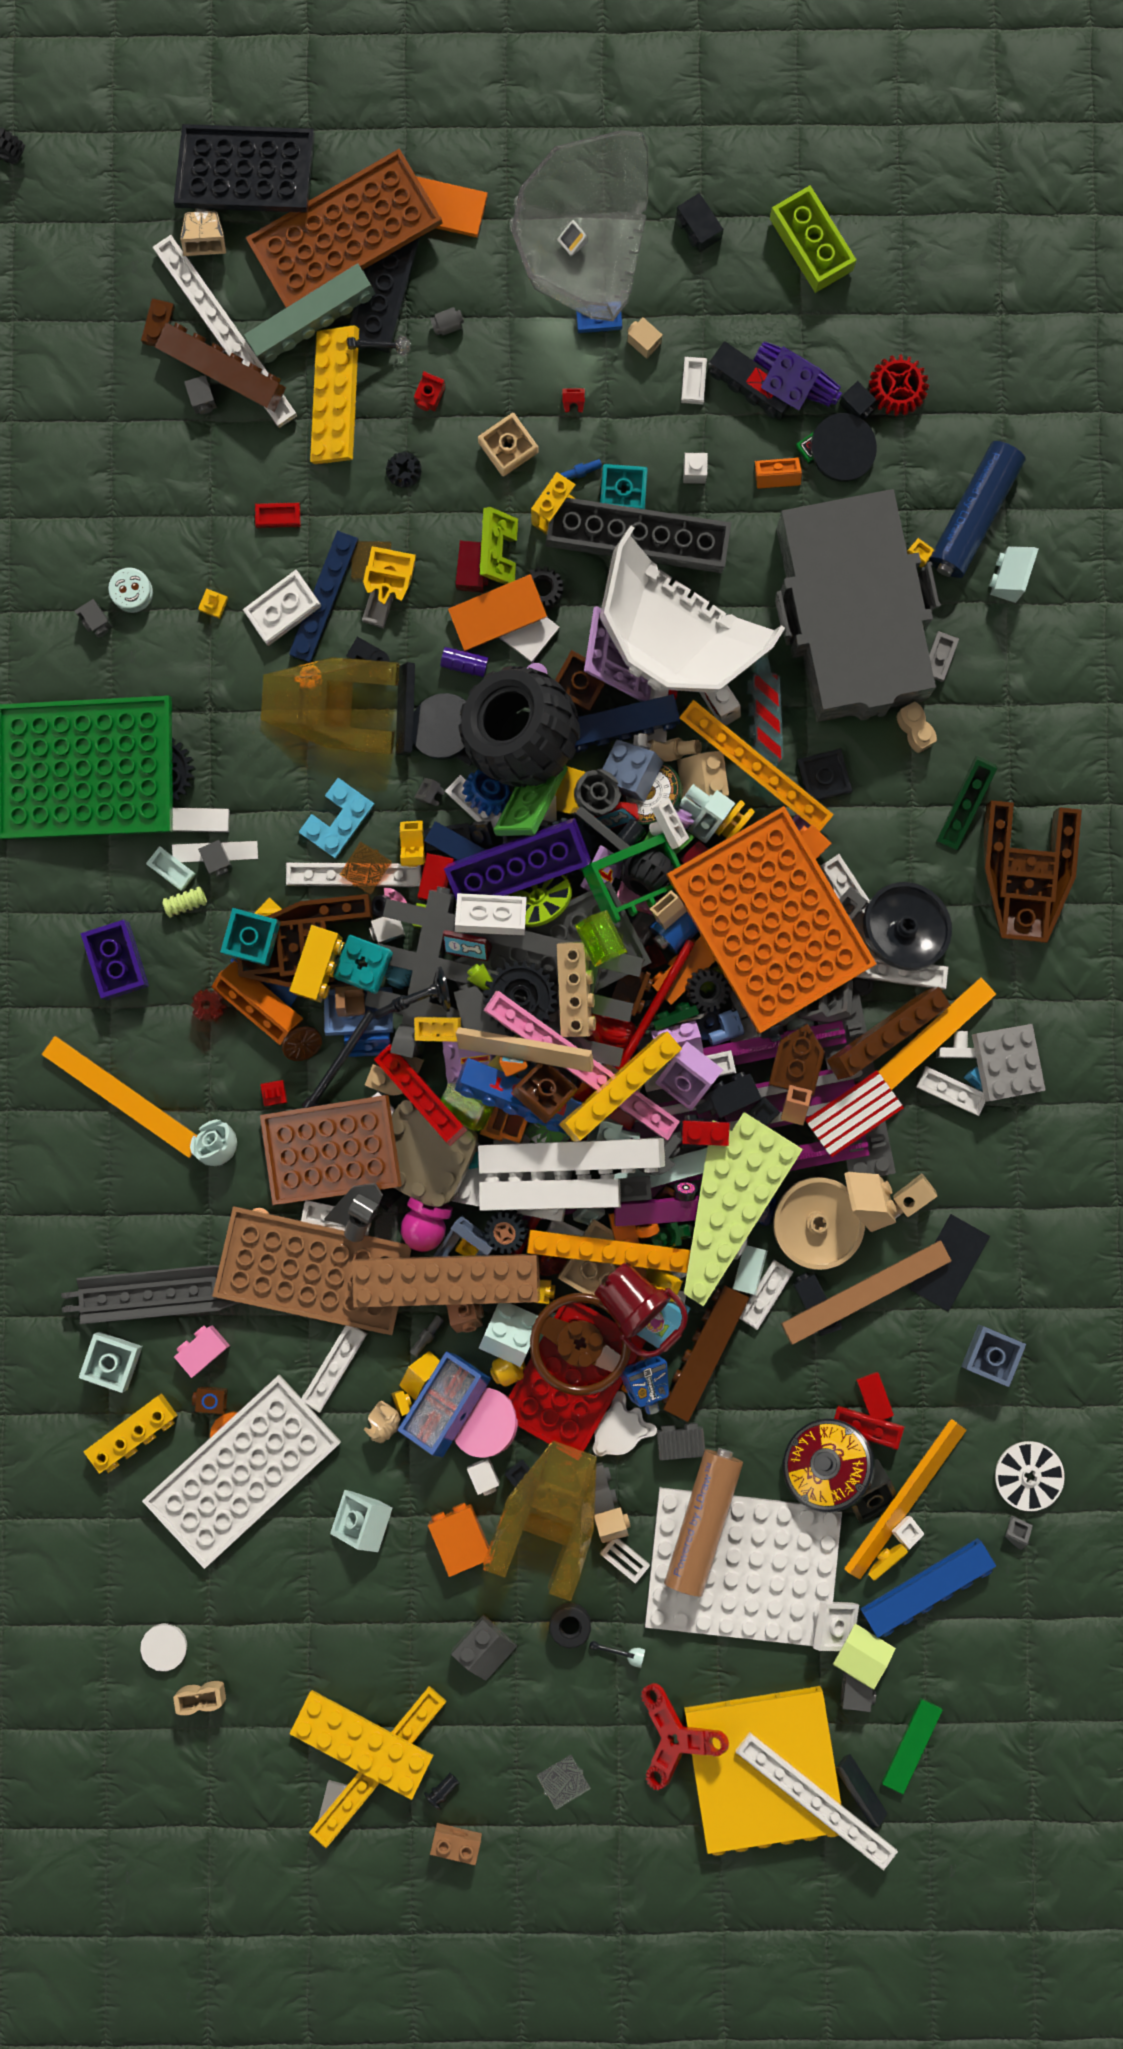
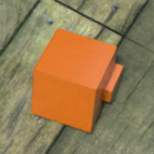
M489 1106L480 1134L501 1142L503 1138L522 1143L529 1122L521 1116L510 1115L501 1108Z

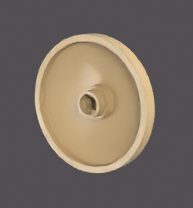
M809 1178L791 1186L779 1199L773 1216V1231L781 1250L795 1263L810 1269H829L847 1261L857 1251L865 1231V1225L852 1212L847 1187L840 1182L828 1178Z

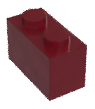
M460 540L456 590L483 593L484 586H488L489 578L480 575L481 542Z

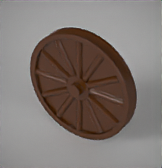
M297 1028L288 1033L284 1038L282 1051L288 1059L293 1061L309 1059L321 1048L322 1037L315 1028Z

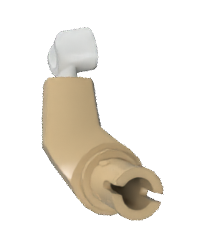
M640 733L634 735V745L654 751L663 762L681 759L687 754H700L702 750L699 740L683 741L680 738H673L664 743L653 739L647 742V734Z

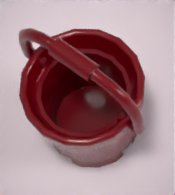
M628 1262L619 1266L607 1277L608 1280L604 1285L601 1283L596 1289L594 1295L603 1303L621 1326L620 1331L622 1335L620 1339L637 1355L647 1358L658 1356L663 1352H667L682 1337L688 1316L686 1307L681 1299L670 1288L665 1290L657 1289ZM672 1298L681 1310V1325L664 1340L657 1350L650 1352L640 1350L629 1339L644 1329Z

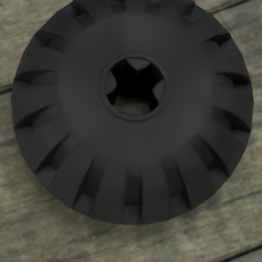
M651 848L623 860L620 874L626 887L640 897H643L671 885L666 874L673 871L674 867L667 856ZM663 893L654 897V900H658L664 897L665 894Z

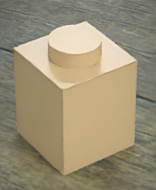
M643 317L639 322H633L627 330V342L646 359L662 343L663 334Z
M621 1507L594 1515L602 1543L629 1536L627 1528L631 1527L628 1514L622 1513Z

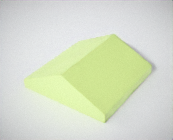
M854 1624L832 1665L874 1690L896 1648L877 1638L859 1625Z

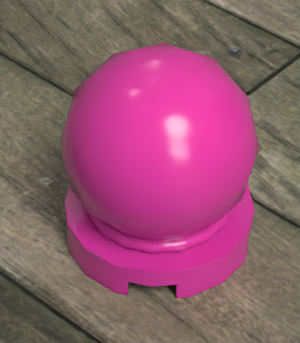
M410 1197L407 1205L412 1210L402 1220V1238L409 1248L419 1252L431 1251L439 1246L445 1237L446 1226L443 1219L451 1218L453 1207L448 1204L432 1207Z

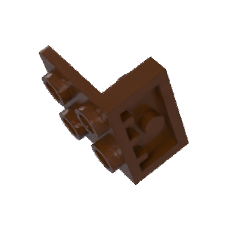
M641 972L640 977L628 974L617 981L611 998L633 1003L631 1017H634L636 1013L640 1014L645 1001L641 1000L644 992H649L653 979L649 978L651 974L649 972Z

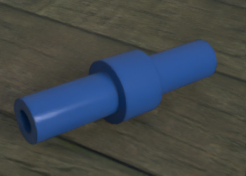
M600 459L584 465L580 463L573 466L574 469L560 474L568 480L576 477L579 479L587 476L586 473L602 468V463Z

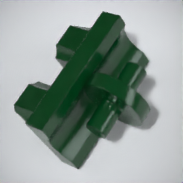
M677 1222L662 1223L659 1227V1232L651 1236L650 1241L656 1246L670 1247L682 1245L681 1240L691 1238L688 1224L678 1225Z

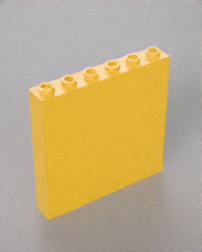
M820 1686L684 1707L687 1727L719 1730L729 1740L728 1750L720 1756L692 1754L708 1854L712 1853V1855L718 1856L725 1854L729 1850L743 1852L747 1851L749 1847L754 1846L768 1848L773 1843L781 1842V1844L787 1845L794 1843V1840L798 1839L812 1841L817 1839V1836H839L735 1751L748 1733L751 1732L841 1805L824 1696ZM713 1737L714 1747L720 1749L721 1741Z

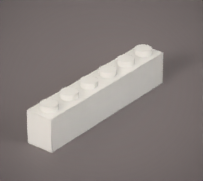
M613 1174L601 1175V1179H591V1175H577V1180H568V1176H554V1180H545V1176H532L531 1181H522V1177H508V1181L499 1182V1177L485 1178L486 1182H479L480 1210L621 1208L620 1179H615Z

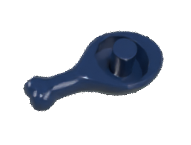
M713 1008L714 1011H708L704 1017L696 1020L702 1040L709 1041L708 1034L721 1029L718 1014H721L720 1009Z

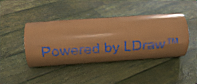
M718 1448V1451L708 1449L704 1451L664 1581L666 1586L678 1592L691 1596H703L743 1466V1461L732 1457L733 1452L722 1448Z

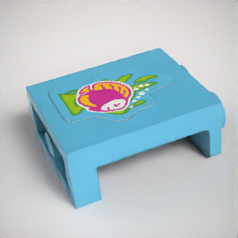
M669 1302L637 1335L655 1347L660 1348L664 1340L681 1325L682 1315L680 1308ZM685 1305L686 1311H687V1315H688V1312H689V1310H690V1307H688L687 1305Z

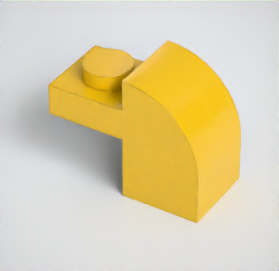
M423 821L400 822L401 866L417 867L424 865L425 841Z

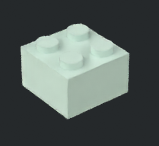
M498 1303L479 1349L521 1367L530 1348V1335L538 1315L511 1303Z
M102 1332L95 1333L79 1378L123 1393L128 1390L143 1346Z

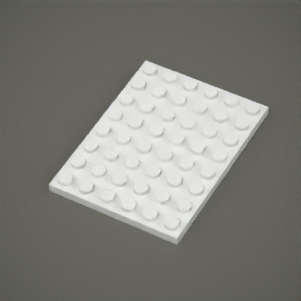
M659 1487L645 1628L814 1646L820 1602H833L842 1512L823 1513L797 1502L733 1496L703 1596L698 1597L678 1592L664 1584L692 1491Z

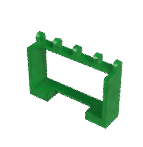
M664 833L599 859L582 868V872L604 919L611 917L613 923L616 924L621 920L619 912L627 909L631 916L637 915L635 905L646 901L648 907L651 908L656 904L654 897L663 893L666 895L674 889L672 885H668L616 908L599 873L609 866L651 848H656L658 852L667 856L671 860L674 869L678 868L681 865Z

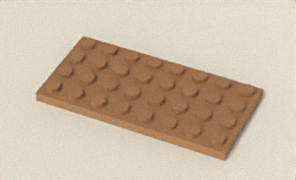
M233 1206L212 1297L392 1335L399 1306L353 1307L352 1261L356 1259L410 1257L411 1248L404 1243L366 1235L362 1241L353 1242L345 1237L344 1230Z

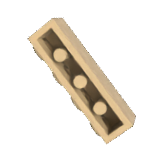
M588 942L557 944L560 1029L562 1037L590 1036L596 1028L595 1017L591 1015V1007L595 1005L594 993H590V984H593L594 975L593 970H589V961H592L593 953L592 947H588Z

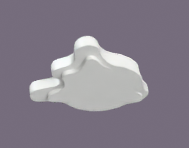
M618 1391L612 1400L611 1407L606 1411L594 1432L595 1442L593 1444V1451L598 1456L628 1453L642 1438L654 1436L657 1433V1428L653 1423L643 1420L640 1408L635 1407L631 1411L627 1410L626 1396L624 1392Z

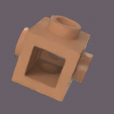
M481 1304L447 1305L450 1325L456 1333L472 1332L477 1327L483 1326L482 1317H484V1311Z

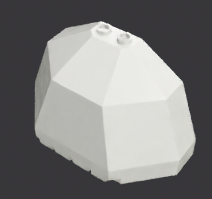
M630 526L613 551L600 619L632 675L638 678L642 676L647 679L648 685L656 690L662 688L666 690L715 693L774 647L785 627L780 626L772 630L739 619L732 614L726 615L724 611L715 605H712L709 611L706 610L709 601L695 592L691 598H688L687 596L691 590L675 580L672 586L669 585L672 577L658 569L657 564L649 559L630 536L634 527Z

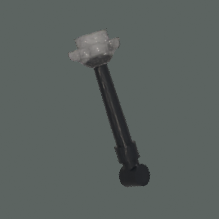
M399 335L395 343L366 341L365 339L356 340L354 337L347 338V346L350 350L356 348H395L397 354L404 357L410 351V341L403 335Z

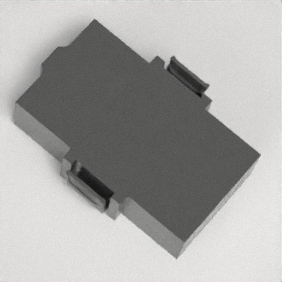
M894 489L782 510L776 530L786 578L783 581L781 590L776 592V607L780 626L785 627L782 632L785 643L788 646L792 645V658L803 657L816 721L821 722L846 716H856L860 720H866L875 715L878 717L885 716L892 707L927 701L936 685L924 632L933 619V609L939 608L941 604L938 600L931 568L932 562H927L926 566L922 567L920 572L917 573L921 563L919 553L907 554Z

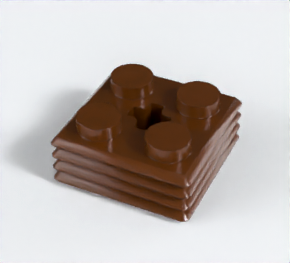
M538 1063L515 1086L512 1094L542 1122L547 1123L574 1096L578 1088L553 1065Z

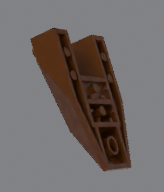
M991 800L986 804L984 869L1000 937L1003 939L1047 943L1076 878L1082 809L1059 807L1053 811L1050 852L1010 848L1014 803Z
M369 894L299 901L266 916L281 922L269 966L237 958L239 977L291 988L311 925L327 930L326 924L373 920L371 897ZM358 963L360 970L362 967H367L368 963ZM330 977L328 981L330 991L335 990V987L353 986L334 977Z

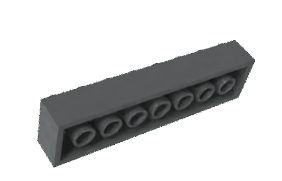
M566 498L548 524L545 547L612 557L613 551L624 533L632 526L634 530L630 536L652 562L722 573L725 568L731 522L574 498Z

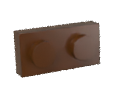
M152 298L141 338L142 344L155 347L166 322L171 324L175 309L173 303Z

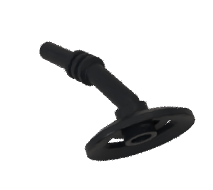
M437 967L435 984L413 994L402 995L393 999L390 1004L374 1011L375 1018L380 1019L395 1011L400 1012L408 1008L410 1004L431 996L432 998H438L443 1009L446 1012H450L449 991L442 967Z

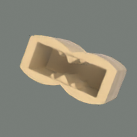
M913 702L900 709L897 713V721L901 729L907 733L908 742L912 749L920 753L933 746L937 741L936 733L933 727L926 722V716L922 707L917 702Z
M211 1681L202 1686L187 1685L182 1687L173 1697L176 1714L190 1715L198 1710L214 1711L220 1708L226 1700L224 1683Z

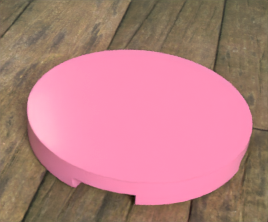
M485 1388L454 1438L458 1447L465 1453L479 1458L492 1457L505 1451L515 1438L518 1427V1419L512 1401L498 1390Z

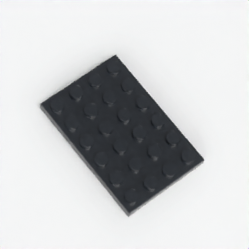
M182 124L173 202L175 208L308 213L315 140L314 129Z

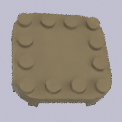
M410 1100L402 1101L392 1115L402 1184L401 1187H395V1189L432 1207L446 1205L455 1200L460 1193L458 1190L475 1152H478V1146L480 1145L474 1125L469 1121L456 1117L467 1131L450 1146Z

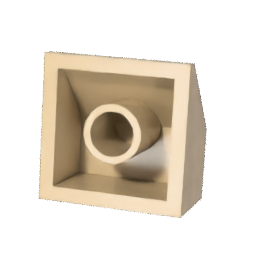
M722 752L700 753L677 760L678 774L683 787L682 799L693 784L709 796L714 795L716 790L727 797L729 796L724 754Z
M844 1173L852 1212L870 1232L896 1223L894 1213H897V1210L890 1198L892 1189L888 1181H884L879 1174Z

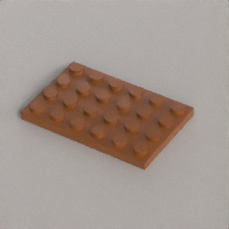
M389 1095L260 1115L273 1205L346 1195L353 1186L376 1183L380 1190L402 1186Z

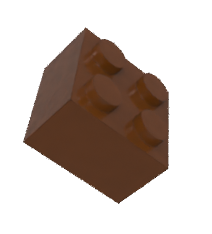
M571 650L555 680L571 696L576 709L589 715L607 683L584 672L586 657Z

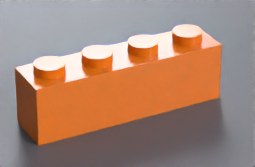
M235 960L218 974L211 986L279 1045L282 1044L288 1033L298 1028L303 1020L299 1014L260 981L239 977L238 964Z

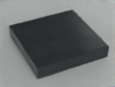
M841 748L797 759L804 790L817 801L852 793Z

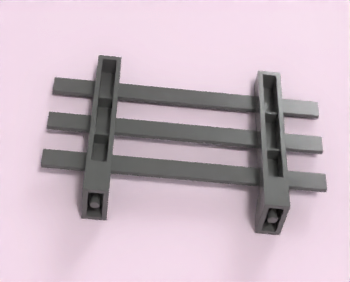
M437 886V890H429L426 908L386 899L383 917L422 926L417 952L377 944L393 952L389 965L412 970L408 995L435 984V973L437 967L440 966L444 971L446 979L467 984L471 983L467 980L469 976L467 972L473 967L472 965L443 959L445 952L443 931L455 932L456 915L453 914L456 898L454 894L450 893L451 889ZM592 922L591 925L584 926L581 942H588V947H592L593 953L592 961H589V970H593L594 975L593 984H590V993H594L595 1005L591 1007V1015L593 1013L630 1022L634 1004L596 995L602 968L640 977L644 958L606 950L610 930L605 929L604 924ZM525 931V935L458 932L486 938L492 943L557 957L558 943L571 942ZM487 969L489 975L491 973L498 975L497 971ZM554 985L551 990L557 991V995L552 997V999L557 1000L556 1005H559V986ZM381 990L377 994L367 991L365 1006L380 1009L402 995ZM523 993L514 994L517 996L525 997ZM431 996L410 1004L408 1008L400 1012H393L403 1015L402 1024L395 1033L390 1053L410 1058L423 1054L426 1041H415L414 1018H461L459 1010L450 1007V1012H446L440 1004L434 1003L435 998ZM587 1036L563 1037L577 1048L591 1050L595 1061L620 1067L623 1048L586 1040ZM554 1066L575 1086L577 1085L578 1078L563 1067Z

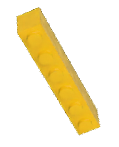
M668 1031L659 1034L559 1125L573 1142L581 1141L679 1053L682 1048Z

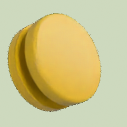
M740 800L719 825L715 833L718 836L722 833L726 839L740 832L755 811L750 808L748 812L742 815L739 811L745 803Z

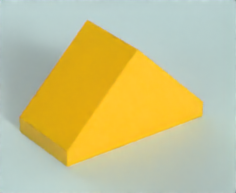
M428 1351L408 1367L399 1386L416 1401L440 1360L431 1351Z

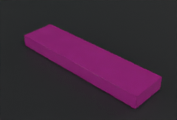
M699 1196L692 1201H681L677 1198L621 1202V1208H614L615 1226L695 1221Z

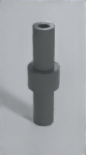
M437 1315L428 1328L423 1329L419 1335V1340L410 1351L411 1354L417 1357L426 1344L431 1343L435 1337V1332L444 1321L443 1318Z

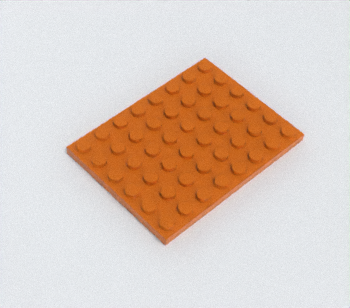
M785 806L666 874L758 1033H762L876 965L874 958Z

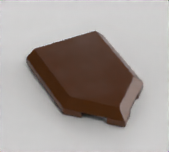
M808 1024L779 1041L769 1081L770 1086L788 1090L789 1085L811 1090V1096H814L825 1051Z

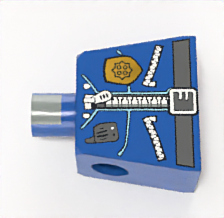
M655 1356L626 1366L620 1377L631 1401L639 1407L645 1406L647 1414L659 1412L658 1401L667 1398L669 1395L667 1362L660 1356Z

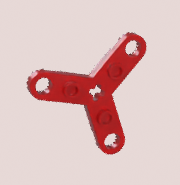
M652 1683L643 1688L641 1692L642 1702H644L649 1710L648 1713L662 1738L646 1773L647 1784L651 1788L660 1790L669 1784L683 1753L720 1756L728 1750L729 1740L722 1731L683 1727L664 1689L659 1684ZM650 1690L657 1693V1702L650 1698ZM675 1734L677 1735V1740L679 1741L676 1744L674 1743L673 1735ZM713 1737L721 1741L720 1749L714 1747ZM655 1771L662 1776L661 1779L663 1780H661V1783L655 1780Z

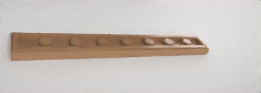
M937 1241L780 1324L790 1344H794L951 1262V1259L942 1241Z

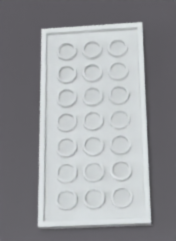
M278 1375L143 1499L142 1502L205 1569L336 1448L341 1441L289 1384Z

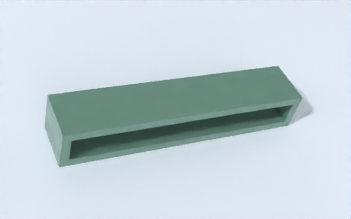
M357 263L250 330L244 336L262 365L270 363L279 354L293 349L303 339L311 338L319 329L330 326L335 319L349 314L354 307L368 302L375 295V292Z

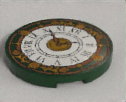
M663 763L645 802L621 794L618 803L637 804L639 820L636 822L642 827H649L651 823L657 822L652 808L662 800L669 798L675 811L678 809L682 800L683 787L677 773L669 765Z

